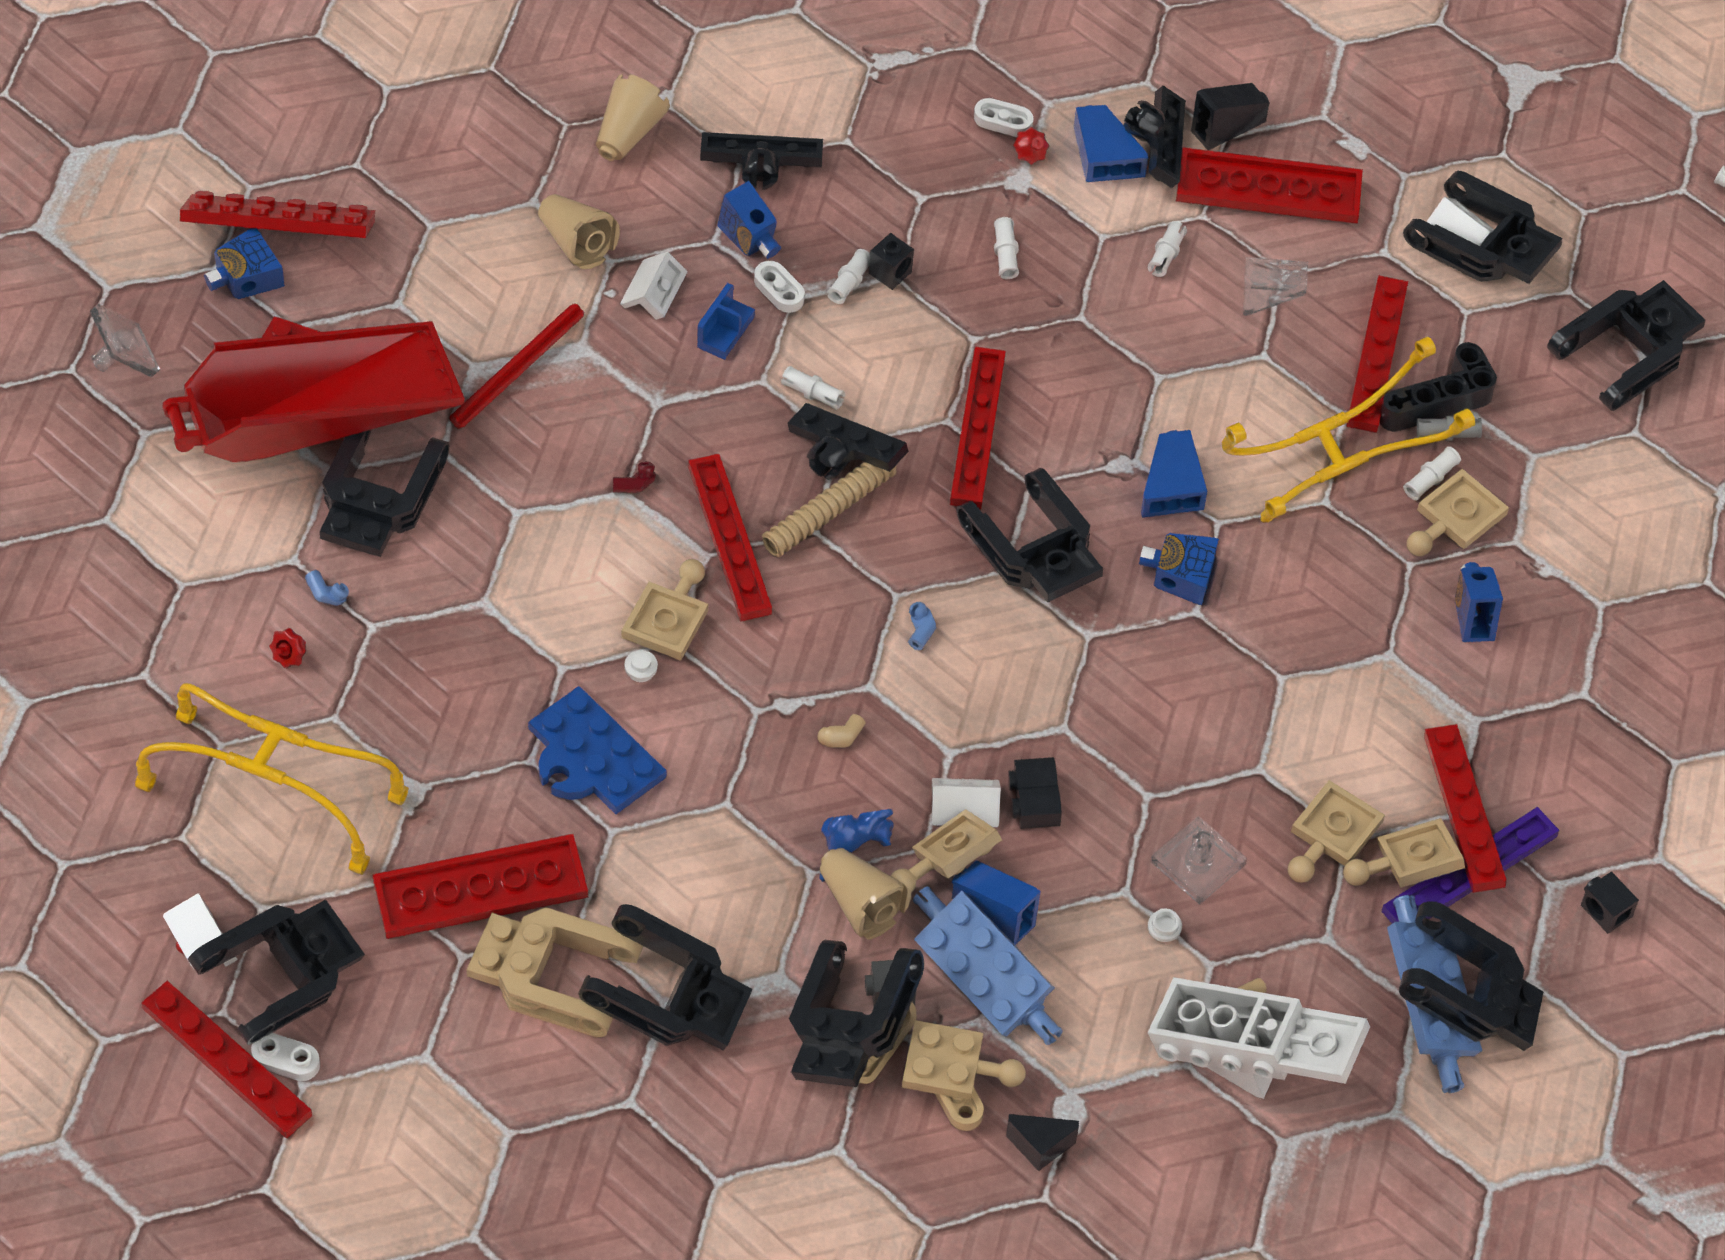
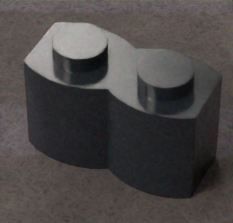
M1055 758L1014 760V769L1008 771L1009 791L1015 790L1016 798L1011 799L1013 819L1019 818L1020 829L1061 826L1062 810Z

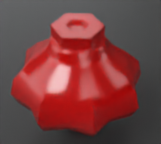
M1033 127L1018 132L1017 140L1013 144L1017 151L1018 159L1024 160L1030 165L1037 161L1045 160L1046 151L1050 146L1046 141L1045 133L1039 132Z
M287 628L284 631H275L273 641L269 645L273 653V660L279 662L285 669L302 664V658L306 653V641L302 636L296 634L291 628Z

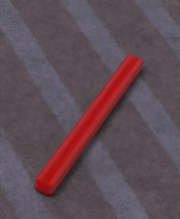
M574 303L565 309L467 399L463 405L454 411L449 417L450 422L457 429L465 427L584 317V311L580 306Z

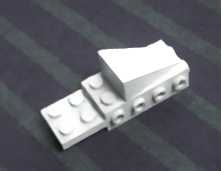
M1173 977L1150 1026L1148 1035L1158 1056L1170 1062L1178 1060L1193 1063L1199 1067H1207L1252 1095L1264 1099L1272 1079L1285 1080L1288 1073L1346 1084L1370 1025L1367 1018L1304 1008L1300 1000L1296 998Z

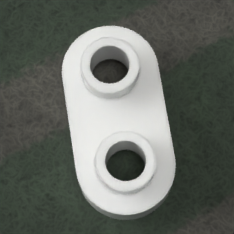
M992 98L982 99L975 105L974 120L982 128L1017 137L1018 132L1033 127V114L1025 107Z
M764 261L755 268L754 283L756 287L777 309L791 313L802 308L805 297L804 288L781 264L775 261Z
M271 1033L252 1044V1057L269 1072L297 1081H307L312 1079L320 1069L319 1054L309 1044L275 1033ZM266 1046H274V1047H275V1048H274L273 1050H271V1051H265V1050H263L264 1047H266ZM300 1056L307 1057L303 1062L296 1061Z

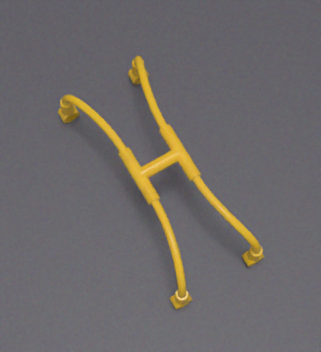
M1427 336L1416 341L1415 350L1411 353L1410 359L1384 386L1367 400L1347 412H1340L1295 433L1291 438L1262 446L1236 448L1234 445L1247 439L1244 427L1238 422L1225 429L1226 436L1222 440V449L1230 455L1247 456L1268 453L1294 444L1300 445L1319 437L1333 463L1315 472L1314 476L1298 484L1284 496H1276L1265 501V510L1261 513L1260 518L1261 522H1270L1274 518L1285 514V504L1310 486L1318 482L1323 483L1368 462L1369 458L1398 449L1445 440L1475 426L1473 413L1469 409H1464L1454 414V422L1446 431L1386 444L1368 451L1362 450L1347 458H1344L1333 438L1331 430L1348 423L1349 419L1372 406L1389 392L1415 364L1436 353L1435 344L1430 337Z
M182 684L177 694L179 708L176 713V720L186 724L193 722L197 713V706L191 702L190 693L227 715L246 723L249 728L267 734V737L253 760L233 752L226 753L196 744L162 742L149 745L140 752L136 761L138 776L135 781V787L146 792H150L153 789L157 775L151 772L147 757L152 753L160 751H185L207 755L223 760L227 765L276 784H286L317 801L341 822L352 840V858L349 863V870L363 875L369 865L370 856L365 854L364 843L360 840L356 828L348 817L334 803L316 790L287 776L286 772L266 764L280 740L302 748L307 746L327 753L373 762L384 766L391 772V788L388 793V801L402 805L407 798L409 788L404 785L403 774L399 771L398 767L385 757L309 739L308 735L255 715L249 716L193 684Z

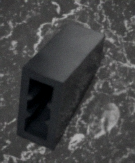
M1253 83L1201 89L1196 94L1191 132L1207 150H1210L1265 123L1270 102L1265 93L1260 92Z

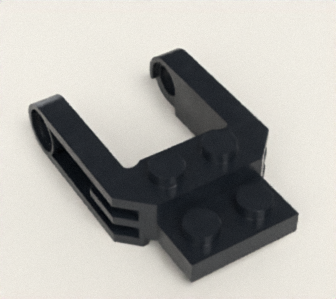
M1455 171L1444 183V190L1449 198L1456 199L1466 208L1499 224L1482 243V247L1437 224L1434 226L1421 219H1412L1403 230V236L1410 246L1480 282L1502 279L1508 273L1530 284L1560 249L1563 239L1536 225L1535 214L1531 204L1464 171ZM1456 183L1462 185L1466 192L1461 190ZM1416 230H1418L1419 232H1421L1424 237H1422L1421 235H1419Z
M1663 280L1642 295H1636V292L1628 290L1616 291L1558 330L1549 340L1547 349L1559 360L1564 359L1612 326L1617 325L1620 331L1646 358L1622 373V377L1610 385L1604 393H1600L1599 400L1611 411H1614L1676 370L1679 366L1683 341L1702 329L1706 320Z
M371 430L346 436L322 481L323 493L325 495L324 501L329 509V513L319 531L320 539L381 557L393 532L403 533L415 528L446 464L450 447L449 442L434 437L429 440L404 493L400 494L394 489L354 478L365 455L364 448L370 437Z
M1038 468L1025 475V485L1031 498L1057 530L1022 546L1020 550L1016 551L987 513H982L974 502L968 501L957 506L956 511L964 531L1007 585L1028 589L1036 587L1044 599L1050 602L1102 577L1103 567L1088 550L1091 525L1047 471L1043 468Z
M326 899L300 914H296L291 908L275 905L203 944L188 957V961L197 974L200 975L263 941L269 944L270 951L298 990L269 1005L264 1013L258 1015L246 1025L241 1024L237 1028V1031L247 1045L259 1041L325 1004L336 989L339 972L361 961L365 953Z
M1433 901L1422 903L1418 907L1415 919L1418 928L1432 936L1435 942L1475 965L1481 971L1478 974L1473 998L1429 971L1420 968H1411L1403 972L1399 986L1400 995L1408 1002L1474 1042L1485 1040L1497 1034L1523 1051L1533 1046L1544 992L1523 979L1525 969L1514 947L1444 904ZM1426 917H1434V918H1437V919H1439V920H1441V921H1439V922L1431 921V920L1427 919ZM1410 984H1418V985H1421V986H1423V987H1425V988H1423V989L1415 988V987L1411 986Z
M629 904L620 905L612 920L613 928L621 935L684 967L685 970L679 976L665 1009L620 985L615 987L601 979L592 978L590 975L585 977L578 992L581 1000L666 1046L689 1040L694 1035L724 1051L731 1040L753 989L722 973L720 968L722 963L716 948L636 906Z
M823 940L820 943L789 1017L791 1024L803 1042L791 1070L795 1080L850 1087L858 1086L868 1059L873 1055L879 1058L892 1050L923 975L924 957L920 950L900 948L896 952L872 1013L866 1015L858 1011L829 1008L841 980L839 975L844 965L847 947L842 941Z

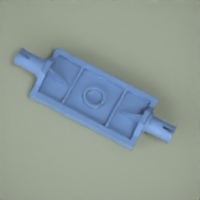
M927 886L921 889L919 892L924 897L921 898L916 894L913 902L931 919V922L914 938L921 948L1002 1035L1007 1037L1016 1027L1024 1024L1029 1025L1046 1045L1055 1042L1056 1039L1048 1030L1057 1037L1061 1036L1063 1030L1046 1014L1043 1005L1045 998L1055 987L965 892L961 891L946 906L933 893L930 887Z
M1404 895L1396 898L1393 904L1396 908L1399 922L1392 923L1387 927L1400 980L1404 971L1411 968H1420L1429 971L1467 995L1457 954L1435 942L1432 936L1418 928L1415 923L1417 907L1413 895L1410 897L1409 895ZM1410 984L1411 986H1413V987H1415V988H1419V989L1425 988V987H1423V986H1421V985H1418V984ZM1406 1000L1419 1053L1430 1055L1432 1064L1437 1065L1442 1092L1454 1093L1462 1090L1464 1083L1462 1082L1457 1060L1462 1056L1474 1057L1482 1052L1480 1041L1474 1042Z

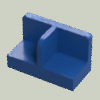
M727 283L698 323L697 348L723 360L726 359L755 317L754 308L733 299L734 285Z

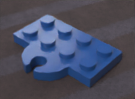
M580 686L528 722V729L546 746L538 762L539 778L542 786L549 782L553 774L562 773L568 777L565 781L555 782L551 786V794L556 797L574 800L583 799L594 793L610 810L618 814L667 777V770Z

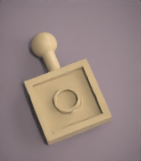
M1461 469L1419 502L1417 511L1431 521L1433 525L1426 531L1413 532L1407 539V548L1415 556H1424L1431 551L1433 541L1445 533L1461 548L1465 549L1507 515L1509 507L1465 470Z
M696 559L684 561L679 568L681 579L674 591L648 582L621 630V638L682 660L708 613V603L686 596L691 586L698 584L704 578L705 568L703 564Z
M1328 780L1292 825L1291 832L1312 846L1304 856L1294 857L1289 862L1288 874L1291 879L1299 883L1309 881L1315 872L1314 864L1323 853L1345 866L1357 856L1384 821L1385 814Z
M965 809L912 847L917 858L921 860L909 870L898 869L891 874V877L903 883L912 893L916 887V881L932 869H935L948 879L953 875L961 873L969 863L979 856L989 853L993 846L1002 841L995 828Z
M1439 818L1377 837L1379 849L1384 857L1369 862L1361 859L1350 860L1344 867L1343 875L1349 884L1360 886L1368 881L1370 875L1391 869L1400 888L1463 869L1465 865L1462 854L1444 822Z
M915 1020L902 1088L971 1100L976 1074L997 1077L1005 1086L1016 1087L1024 1081L1026 1071L1023 1064L1015 1059L1005 1060L1001 1064L979 1060L983 1033Z

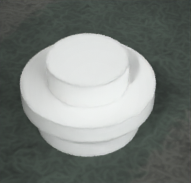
M638 650L626 657L624 666L627 675L632 680L646 682L657 672L658 663L652 653Z
M1171 909L1156 911L1150 916L1148 921L1150 935L1161 942L1175 940L1179 937L1182 930L1181 919Z

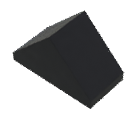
M1009 1114L1006 1137L1040 1171L1076 1144L1079 1121Z

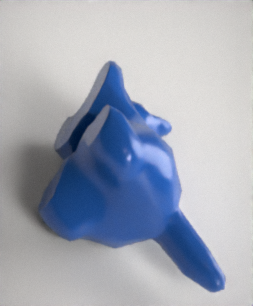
M893 810L861 813L858 818L852 815L828 818L823 823L821 832L826 837L829 851L844 848L852 853L869 840L877 841L882 846H891L890 838L894 823L886 818L893 814ZM820 873L819 878L822 882H824L825 880Z

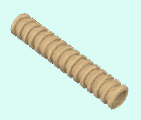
M863 462L852 473L849 472L845 478L839 479L838 483H834L830 488L825 489L823 494H818L815 499H811L808 505L804 504L800 510L794 511L793 515L787 516L785 521H780L778 526H773L770 531H766L762 535L766 549L772 555L781 557L792 546L798 545L799 541H803L807 536L812 535L814 530H819L822 525H826L829 520H833L837 514L844 512V509H848L852 504L857 503L859 498H864L867 493H871L874 488H878L881 482L885 483L889 477H893L896 474V466L889 472Z

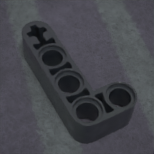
M1471 342L1460 344L1456 348L1451 374L1388 392L1384 396L1380 425L1388 431L1396 432L1417 426L1418 418L1443 419L1446 416H1453L1464 409L1474 410L1488 405L1493 396L1497 376L1480 346Z

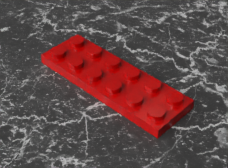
M1182 147L1180 182L1177 185L1176 202L1358 224L1363 169Z
M196 191L195 194L190 195L181 207L180 222L366 238L375 223L376 210H367V206L357 204L350 205L349 208L337 207V204L333 202H320L318 205H310L301 199L276 202L275 198L269 196H260L254 200L244 199L242 194L232 193L227 194L226 197L214 196V193L210 191Z
M574 834L372 874L386 939L490 918L492 913L502 916L589 898Z

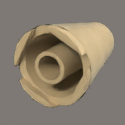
M621 74L614 81L596 141V146L599 149L598 152L603 158L609 161L621 160L667 113L670 108L669 100L666 97L663 101L658 96L661 90L655 85L635 75H629L628 79H623V74Z
M557 194L550 195L541 202L538 216L571 263L581 269H592L606 260L603 256L609 249L614 251L620 236L618 222L611 214Z
M844 848L832 849L822 857L820 873L855 933L861 938L864 936L868 940L881 936L897 923L893 917L900 910L904 914L911 900V891L900 881Z

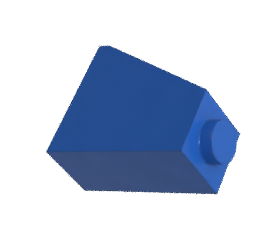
M1106 105L1076 107L1074 131L1086 182L1146 177L1147 152L1125 130L1124 125Z
M1172 430L1159 434L1143 495L1142 518L1204 510L1208 491L1191 431Z
M977 860L961 873L954 876L952 880V899L961 891L965 892L1014 945L1036 926L1041 893L1036 887Z

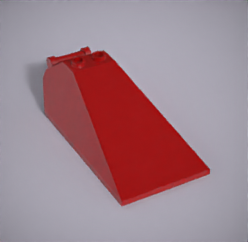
M433 321L214 342L212 352L184 384L185 396L166 399L163 402L162 408L165 416L171 421L175 433L174 443L178 451L188 452L194 446H202L203 452L230 462H247L266 459L463 405L465 398ZM183 412H190L196 430L187 431L182 417Z

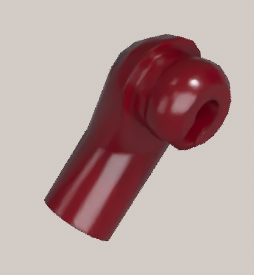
M647 461L638 464V472L632 477H613V493L643 492L655 481L654 464Z

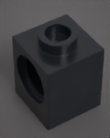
M889 233L870 250L869 274L893 290L912 273L914 249L892 233Z
M1611 871L1604 877L1600 878L1597 876L1587 883L1584 887L1585 894L1581 906L1608 934L1633 917L1639 899Z

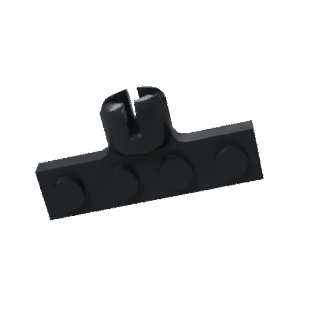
M1162 85L1155 91L1154 106L1147 101L1141 100L1137 103L1140 105V108L1135 106L1129 109L1124 119V128L1139 140L1150 144L1149 174L1157 181H1161L1170 188H1173L1180 182L1186 100Z
M702 132L700 161L742 164L743 181H749L755 189L757 188V181H763L762 190L772 187L778 180L780 166L822 167L823 139Z
M805 403L787 423L791 433L816 442L807 453L809 467L818 476H824L827 480L836 478L849 462L854 459L864 461L890 472L909 452L907 443L808 403Z

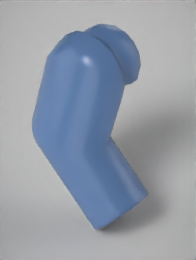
M317 570L311 571L305 576V580L318 602L334 606L342 605L346 602L349 589L345 584L341 583L339 585L335 583L333 586H327L321 573Z
M915 602L910 606L909 613L916 630L908 640V643L913 649L922 650L934 633L936 622L930 609L923 602Z

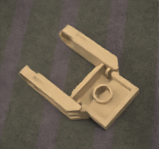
M547 907L524 916L521 922L492 913L467 967V977L499 986L509 1010L593 1037L606 1036L613 1020L612 1017L589 1006L581 999L537 986L553 950V943L608 960L610 957L628 963H637L643 946L621 935L613 928Z

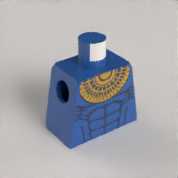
M747 181L724 195L717 226L745 255L750 256L760 250L767 259L775 256L781 249V246L773 238L777 224L776 218L752 184Z
M250 228L217 248L214 252L217 269L204 274L206 284L211 291L227 285L233 296L237 299L285 286L282 265L257 228Z
M1169 533L1165 537L1162 550L1143 546L1139 565L1157 569L1154 581L1156 588L1202 605L1216 557L1219 539Z
M1475 562L1466 563L1461 567L1455 595L1462 642L1495 641L1503 596L1494 569L1492 567H1480ZM1476 605L1481 609L1480 614H1477Z

